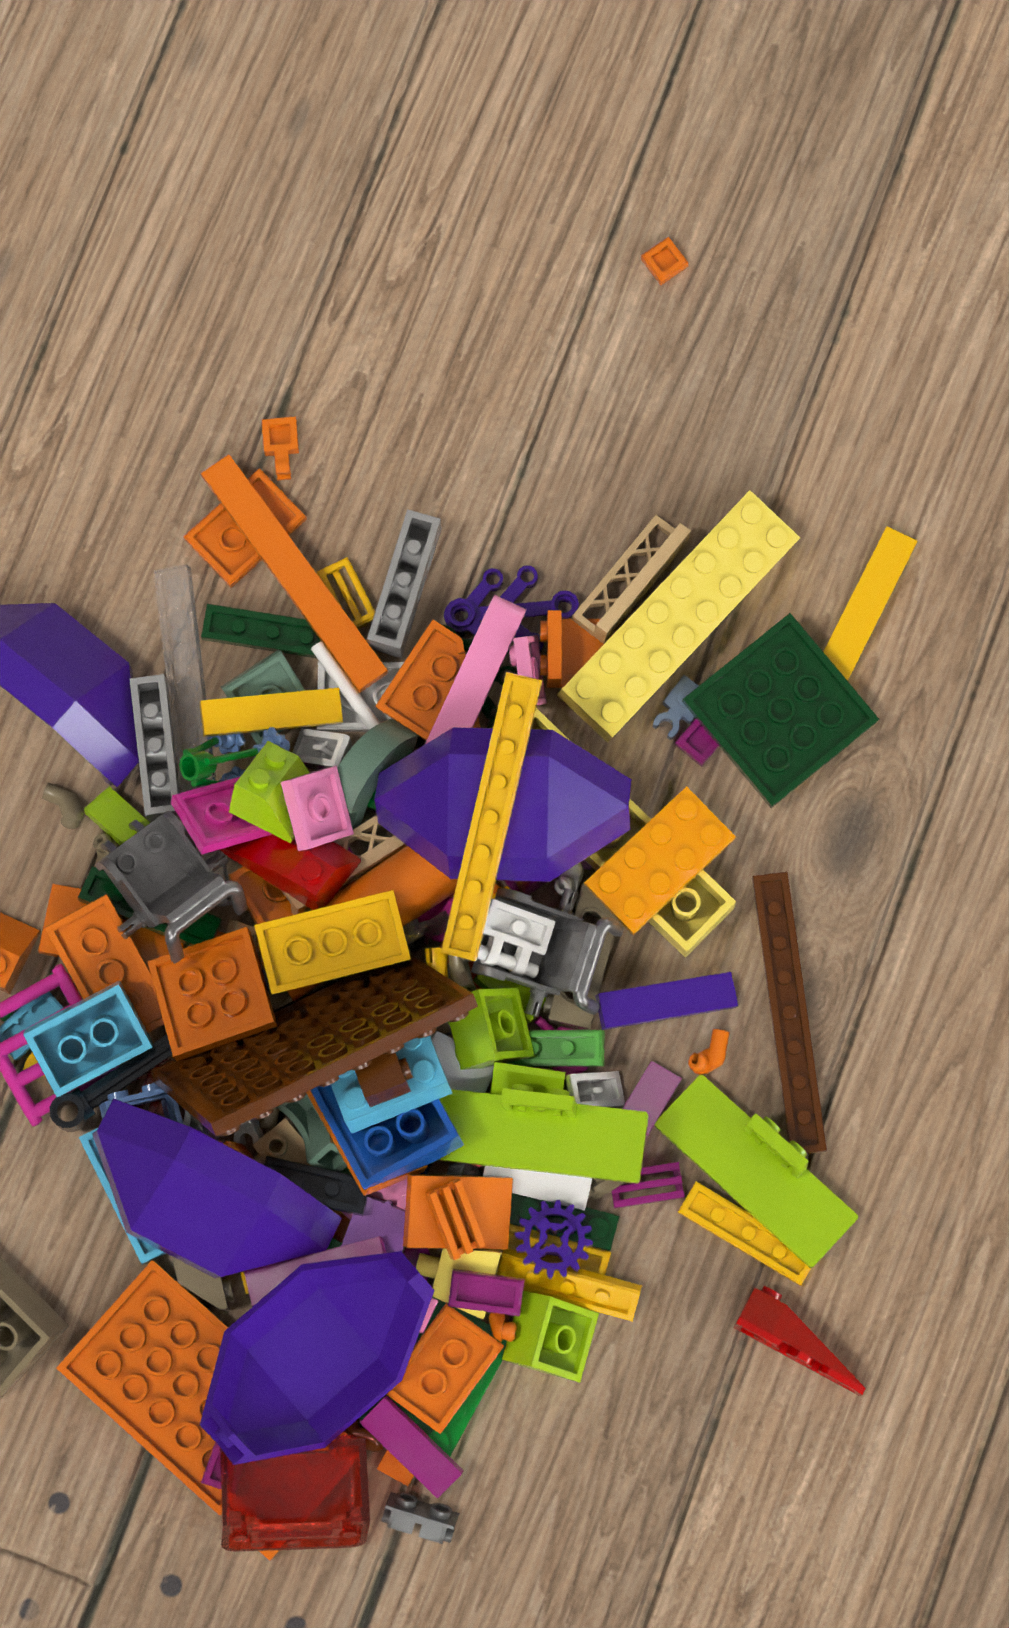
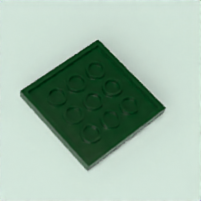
M791 613L786 615L682 700L683 704L770 808H773L880 720Z

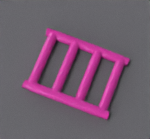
M58 964L51 970L53 974L0 1002V1018L58 986L61 988L69 1005L50 1016L83 999L63 964ZM24 1029L0 1042V1072L24 1115L29 1120L31 1126L34 1127L43 1120L42 1116L50 1112V1105L56 1098V1095L54 1093L35 1104L25 1085L45 1075L39 1063L37 1062L17 1073L8 1057V1054L28 1044L23 1035L26 1030ZM120 1065L72 1089L67 1093H71L77 1088H79L81 1091L85 1090L86 1088H88L89 1086H91L92 1084H94L95 1082L109 1074L111 1071H113Z

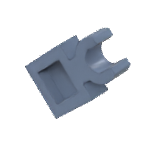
M683 675L662 703L669 711L656 716L653 728L657 729L660 723L664 721L671 723L672 730L667 735V738L671 740L678 734L681 719L690 725L695 717L683 704L682 700L696 689L698 685Z

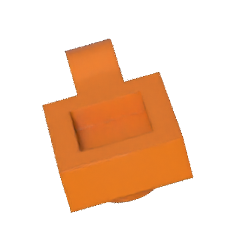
M296 416L262 419L265 456H275L277 481L291 480L289 454H299Z

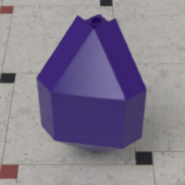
M55 603L0 605V686L56 731L101 773L106 783L110 786L113 784L118 787L134 767L139 764L130 678H133V671L129 662Z
M453 727L383 770L378 776L374 799L378 823L450 879H458L493 728ZM531 729L496 880L550 882L631 830L629 799L632 779L554 730Z
M112 1100L97 1131L92 1133L126 1233L215 1279L325 1251L342 1219L285 1176L190 1126L122 1101Z
M401 1251L301 1264L224 1331L200 1426L219 1445L233 1465L325 1448L402 1381L434 1289Z

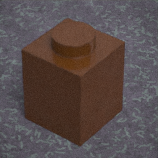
M396 1052L382 1054L372 1059V1063L369 1066L355 1070L364 1097L370 1107L411 1092L407 1081L413 1078L406 1057L399 1060Z

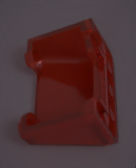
M341 1435L334 1442L330 1443L328 1450L305 1451L233 1465L222 1449L219 1448L221 1546L223 1549L234 1552L358 1547L366 1543L370 1525L366 1438H357L354 1435Z

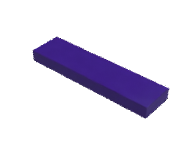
M731 972L603 992L595 995L596 1002L599 1003L598 1013L602 1030L738 1007Z

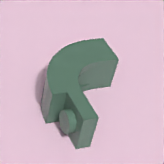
M393 719L386 720L366 732L352 746L337 767L353 829L362 823L369 800L377 788L379 773L411 754L416 745L419 735Z
M308 1095L297 1102H285L275 1107L283 1112L299 1130L304 1140L308 1164L335 1172H341L347 1167Z

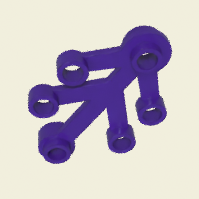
M529 565L521 567L517 572V578L500 597L514 603L526 588H532L536 585L538 580L536 569ZM491 568L486 570L483 574V580L467 599L457 598L446 606L444 620L447 626L452 627L457 633L469 631L474 636L476 635L481 624L480 621L483 620L489 607L478 606L490 591H497L503 585V575L498 569ZM524 572H531L534 578L530 582H524L521 579V575ZM496 575L500 580L496 585H490L486 581L487 577ZM566 590L556 593L550 601L515 603L527 609L524 617L547 616V610H559L558 606L563 602H567L571 605V610L567 613L562 612V619L572 618V615L579 608L576 595ZM459 611H464L468 614V618L463 622L455 619V614ZM520 624L515 638L538 635L540 642V635L538 633L530 632ZM540 642V653L543 650L544 642Z

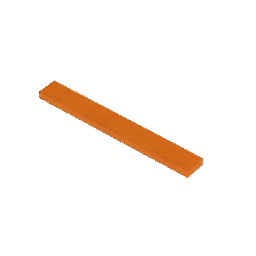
M227 455L203 471L201 476L327 647L358 692L361 693L387 675L388 670L232 457Z

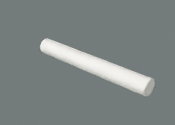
M321 641L311 648L312 652L366 728L370 730L380 724L377 717L324 643Z

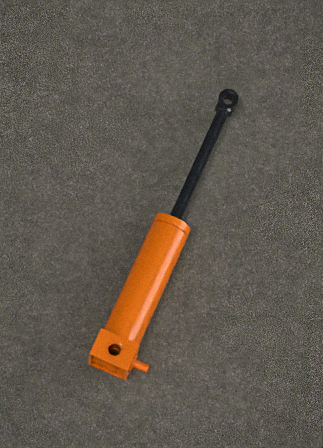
M405 846L338 891L326 907L394 890L404 928L454 894L458 879H450L409 846ZM263 969V977L265 980L267 991H269L270 987L265 969ZM320 983L286 992L295 1001ZM167 1034L153 1043L152 1048L129 1059L85 1090L81 1091L77 1088L71 1093H65L56 1097L50 1105L52 1121L60 1129L67 1132H76L82 1129L88 1119L96 1114L94 1108L108 1100V1094L121 1091L173 1056ZM67 1104L77 1105V1117L72 1121H63L61 1119L62 1108Z

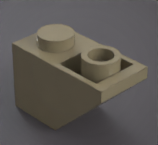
M172 1257L177 1281L180 1285L221 1311H230L229 1302L235 1301L230 1280L224 1281L223 1277L215 1279Z

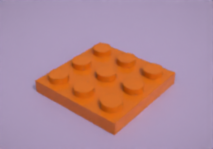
M248 927L184 948V958L176 964L171 961L169 954L147 961L172 1055L176 1061L277 1026L252 934Z

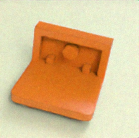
M547 610V621H540V642H547V655H540V676H547V688H563L604 645L571 620V618L562 619V610ZM600 619L588 620L596 626Z

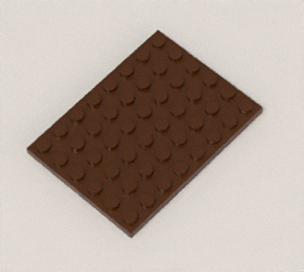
M410 954V960L343 976L274 1010L276 1027L179 1061L174 1059L150 1072L157 1086L216 1137L219 1135L227 1136L238 1131L241 1124L251 1119H262L273 1113V1108L285 1102L293 1103L303 1099L307 1095V1091L317 1086L325 1087L339 1080V1075L347 1071L363 1069L372 1063V1059L382 1054L398 1052L404 1047V1043L414 1038H424L436 1032V1027L448 1021L457 1022L468 1016V1011L478 1007L473 993Z

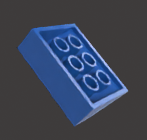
M317 1086L310 1090L364 1190L431 1164L464 1146L440 1099L351 1133L344 1121L332 1086Z

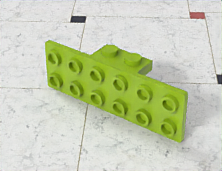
M699 1075L658 1118L655 1124V1128L809 1268H813L858 1220V1215L807 1169L809 1163L805 1158L807 1153L798 1143L793 1140L788 1143L778 1134L781 1130L777 1124L767 1116L762 1119L755 1113L750 1118L704 1075Z
M514 1084L512 1089L502 1088V1095L451 1089L452 1094L440 1098L464 1146L439 1160L635 1184L640 1182L649 1117L647 1112L577 1104L574 1096H569V1091L550 1088L548 1093L534 1092L533 1087L521 1084Z

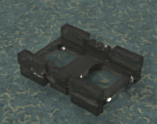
M446 910L430 920L419 923L415 919L403 926L407 946H409L412 953L429 943L428 940L436 935L438 936L446 932L449 919Z

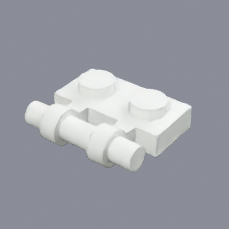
M491 899L483 933L489 936V940L486 946H480L478 959H480L481 964L489 967L497 965L506 968L512 975L518 977L525 975L535 978L539 966L529 962L531 953L545 955L556 921ZM504 942L517 946L514 956L501 952Z

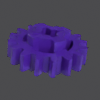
M556 1200L554 1208H549L548 1204L542 1201V1211L537 1212L530 1207L528 1212L531 1219L521 1218L519 1220V1224L525 1230L524 1232H515V1238L523 1240L524 1244L516 1247L517 1253L526 1252L527 1256L522 1263L526 1266L533 1262L535 1264L534 1274L538 1275L542 1269L547 1270L548 1279H552L554 1271H559L561 1276L565 1278L567 1277L566 1268L571 1267L577 1272L580 1270L577 1260L579 1258L588 1260L589 1255L583 1251V1248L592 1247L593 1241L586 1239L584 1235L590 1233L592 1228L591 1226L582 1227L581 1223L585 1219V1214L581 1213L575 1217L573 1215V1204H570L566 1210L561 1209L560 1200ZM559 1216L567 1220L562 1224L550 1223L545 1217ZM535 1226L536 1230L540 1233L539 1242L531 1248L530 1234ZM551 1231L554 1235L563 1232L560 1238V1247L557 1248L556 1245L552 1244L549 1247L543 1248L548 1241V1232ZM577 1231L578 1246L573 1253L572 1249L568 1246V1239ZM546 1255L558 1256L563 1262L549 1263L541 1260V1258H544Z

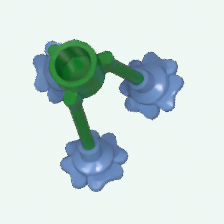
M274 727L263 731L261 744L254 745L253 749L240 751V746L245 744L244 733L211 736L206 742L194 748L183 750V756L179 764L180 772L186 780L191 781L192 787L215 784L240 777L245 771L235 766L230 772L223 774L222 779L219 781L206 779L216 771L217 764L253 756L256 757L267 741L288 751L290 743L285 738V735L278 734ZM213 746L219 747L220 752L224 755L213 756L205 750Z

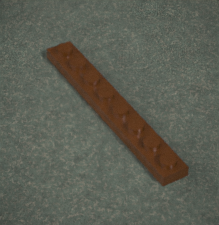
M788 872L752 876L789 1142L793 1140L798 1143L807 1154L826 1152V1140Z

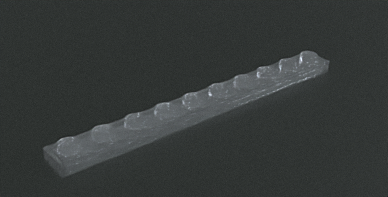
M187 564L154 570L180 793L204 787H192L191 781L186 780L182 776L179 764L183 756V750L194 748L210 739V737H203L199 702L207 700L192 573L191 567ZM212 747L205 750L206 752L211 753L213 755ZM214 772L206 779L216 780V773ZM185 831L186 837L204 861H207L218 852L216 850L201 855L188 831ZM222 856L217 861H215L214 864H216L218 861H220L222 858L226 856ZM225 864L214 873L221 875L226 882L228 881L227 864ZM228 896L214 908L231 905V897Z

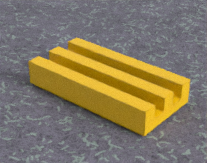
M348 557L317 571V575L341 606L327 578V575L332 573L355 619L352 622L356 628L360 629L366 626L365 624L373 621L375 611ZM345 568L367 612L366 615L361 616L339 569Z

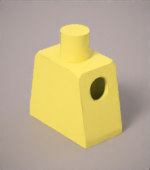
M446 1248L442 1249L440 1258L420 1253L416 1269L422 1276L435 1279L433 1297L448 1304L453 1269L497 1275L503 1249H473V1252L469 1254L464 1253L457 1260L450 1259ZM458 1308L481 1319H484L487 1314L485 1311Z

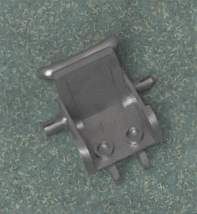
M166 811L146 827L136 819L129 823V827L137 833L119 847H116L109 840L102 843L101 847L107 850L109 854L97 862L95 866L99 871L102 869L105 871L134 910L133 916L117 927L120 933L131 925V928L121 934V936L127 939L141 927L145 928L148 926L150 928L167 923L165 942L170 959L176 964L184 958L179 934L228 896L231 897L234 912L237 915L245 912L248 906L243 888L238 882H225L221 875L214 873L228 863L227 857H224L214 864L215 861L225 854L219 850L207 861H204L184 834L186 828L172 812Z
M498 888L495 900L556 921L545 955L531 953L529 962L539 966L535 978L525 975L522 977L512 975L506 968L497 965L489 967L481 964L480 959L474 961L471 972L502 981L506 979L529 987L531 994L524 1011L526 1014L539 1017L544 997H547L548 994L560 995L561 991H569L573 993L574 1002L580 1009L595 1015L598 1012L599 1003L589 998L587 994L607 932L613 936L620 937L623 934L624 926L611 917L601 918L594 925L583 922L584 919L573 916L572 910L578 892L568 888H564L559 908L556 909L531 901L532 896L507 888ZM483 934L481 945H487L489 936ZM504 942L501 952L514 956L517 946Z

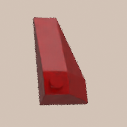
M273 834L219 849L226 856L312 910L326 907L361 863V858L334 841L311 849L298 851L295 838L289 843Z
M763 1286L761 1291L757 1288L753 1289L733 1327L734 1329L858 1396L863 1395L866 1388L785 1303L780 1301L782 1298L781 1294L766 1286Z

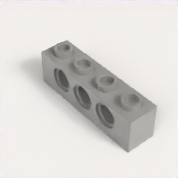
M407 509L367 637V643L372 650L402 658L442 530L440 518Z
M164 674L130 678L145 816L151 823L166 811H170L180 819L171 805L172 795L181 793L169 683Z

